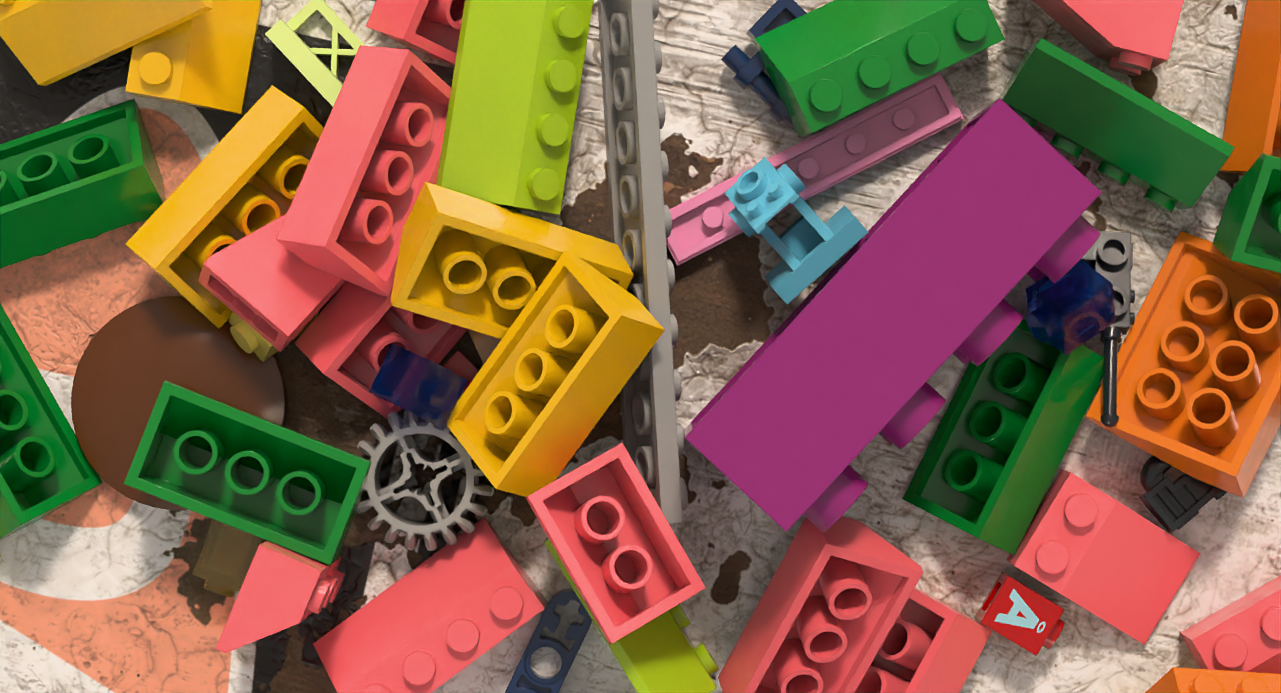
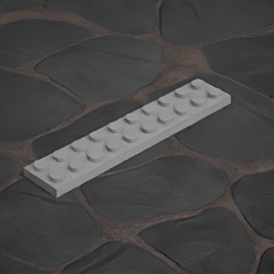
M597 0L611 243L619 246L634 274L626 291L634 295L665 329L620 391L623 445L668 523L680 524L683 523L682 510L686 509L688 503V491L685 480L680 478L679 456L684 452L685 438L681 424L677 423L676 401H679L681 397L682 387L680 374L673 366L672 347H675L678 341V324L675 316L670 314L669 292H672L674 289L675 271L672 261L667 260L666 238L671 234L672 217L669 207L664 205L663 183L667 181L669 165L665 151H661L660 129L663 128L665 123V104L663 98L657 94L656 74H659L661 71L662 51L659 42L654 41L653 20L657 18L659 11V0Z

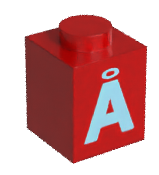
M1003 571L975 615V618L982 624L1037 656L1042 646L1046 649H1050L1065 624L1064 621L1059 619L1064 612L1062 607Z

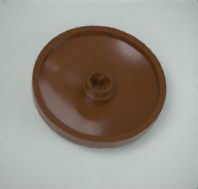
M182 296L155 298L122 311L106 323L90 341L79 361L73 380L71 392L72 421L76 437L86 459L106 483L124 496L155 508L188 510L124 484L164 381H169L285 427L288 406L287 386L276 353L262 362L254 351L250 354L245 352L231 334L230 328L232 325L229 323V319L219 329Z

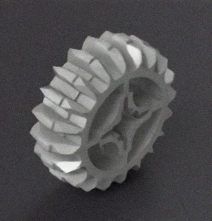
M418 406L409 407V424L404 425L401 416L396 411L388 414V422L393 431L388 433L380 424H373L370 427V431L379 441L377 446L365 440L360 441L357 445V448L362 453L370 456L369 461L372 462L363 491L367 490L369 499L359 503L357 512L363 513L374 507L378 515L370 520L367 525L368 528L374 531L386 521L391 527L385 535V541L390 544L398 538L400 531L406 532L404 543L407 550L415 549L418 543V535H424L425 546L428 551L435 550L438 545V532H442L445 541L449 545L455 544L458 541V537L453 525L457 523L462 530L471 533L476 526L466 515L467 512L471 511L479 516H485L488 512V507L485 504L475 500L477 494L492 496L495 492L494 486L479 483V477L485 476L448 426L439 424L441 409L436 406L430 408L427 422H422L421 411ZM411 434L437 436L448 442L458 453L441 460L430 459L425 456L420 446L416 445ZM397 442L404 466L403 474L395 483L382 488L380 481L381 466L385 455ZM424 464V470L429 468V466L433 470L444 465L447 466V470L437 474L436 478L429 483L431 492H422V486L417 488V490L413 486L403 491L399 490L400 486L408 483L410 478L416 475L414 465ZM465 467V493L458 507L449 515L444 504L446 500L443 496L442 485L448 475ZM407 496L414 497L423 504L426 511H430L434 521L420 522L408 519L395 511L389 503Z

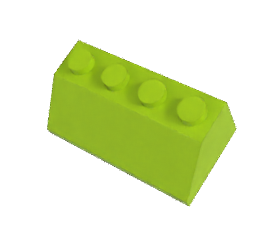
M465 0L436 181L437 186L505 208L560 215L594 0Z
M547 536L544 541L545 545L637 693H711L717 688L716 680L712 674L720 669L705 644L702 642L694 647L687 636L684 628L689 626L691 622L680 604L609 645Z

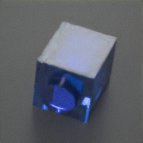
M1081 259L1057 282L1053 283L1048 277L1044 276L1025 289L1028 309L1026 321L1029 329L1037 339L1042 342L1048 341L1064 355L1069 354L1116 321L1113 283Z
M392 344L369 393L444 429L468 380L429 359Z

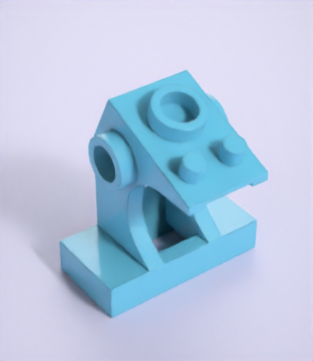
M764 157L753 168L745 171L738 178L737 182L725 192V195L735 206L728 215L749 238L756 232L760 233L783 258L776 267L765 275V278L786 304H789L869 232L845 205L824 223L799 195L806 186L786 163L776 170ZM791 203L802 216L778 236L767 222L787 204Z

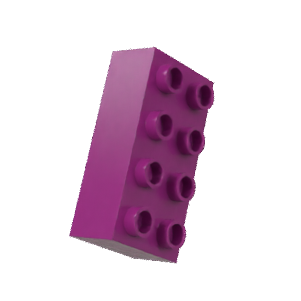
M999 98L967 123L868 230L869 233L852 247L684 429L685 438L786 532L802 515L811 521L821 532H825L853 505L869 483L849 464L872 439L879 434L890 445L894 444L898 449H902L931 421L944 405L946 399L926 381L950 355L953 354L964 365L971 361L976 366H979L1019 325L1023 316L1004 299L1026 274L1038 285L1047 278L1053 283L1057 282L1094 245L1101 233L1081 214L1102 192Z

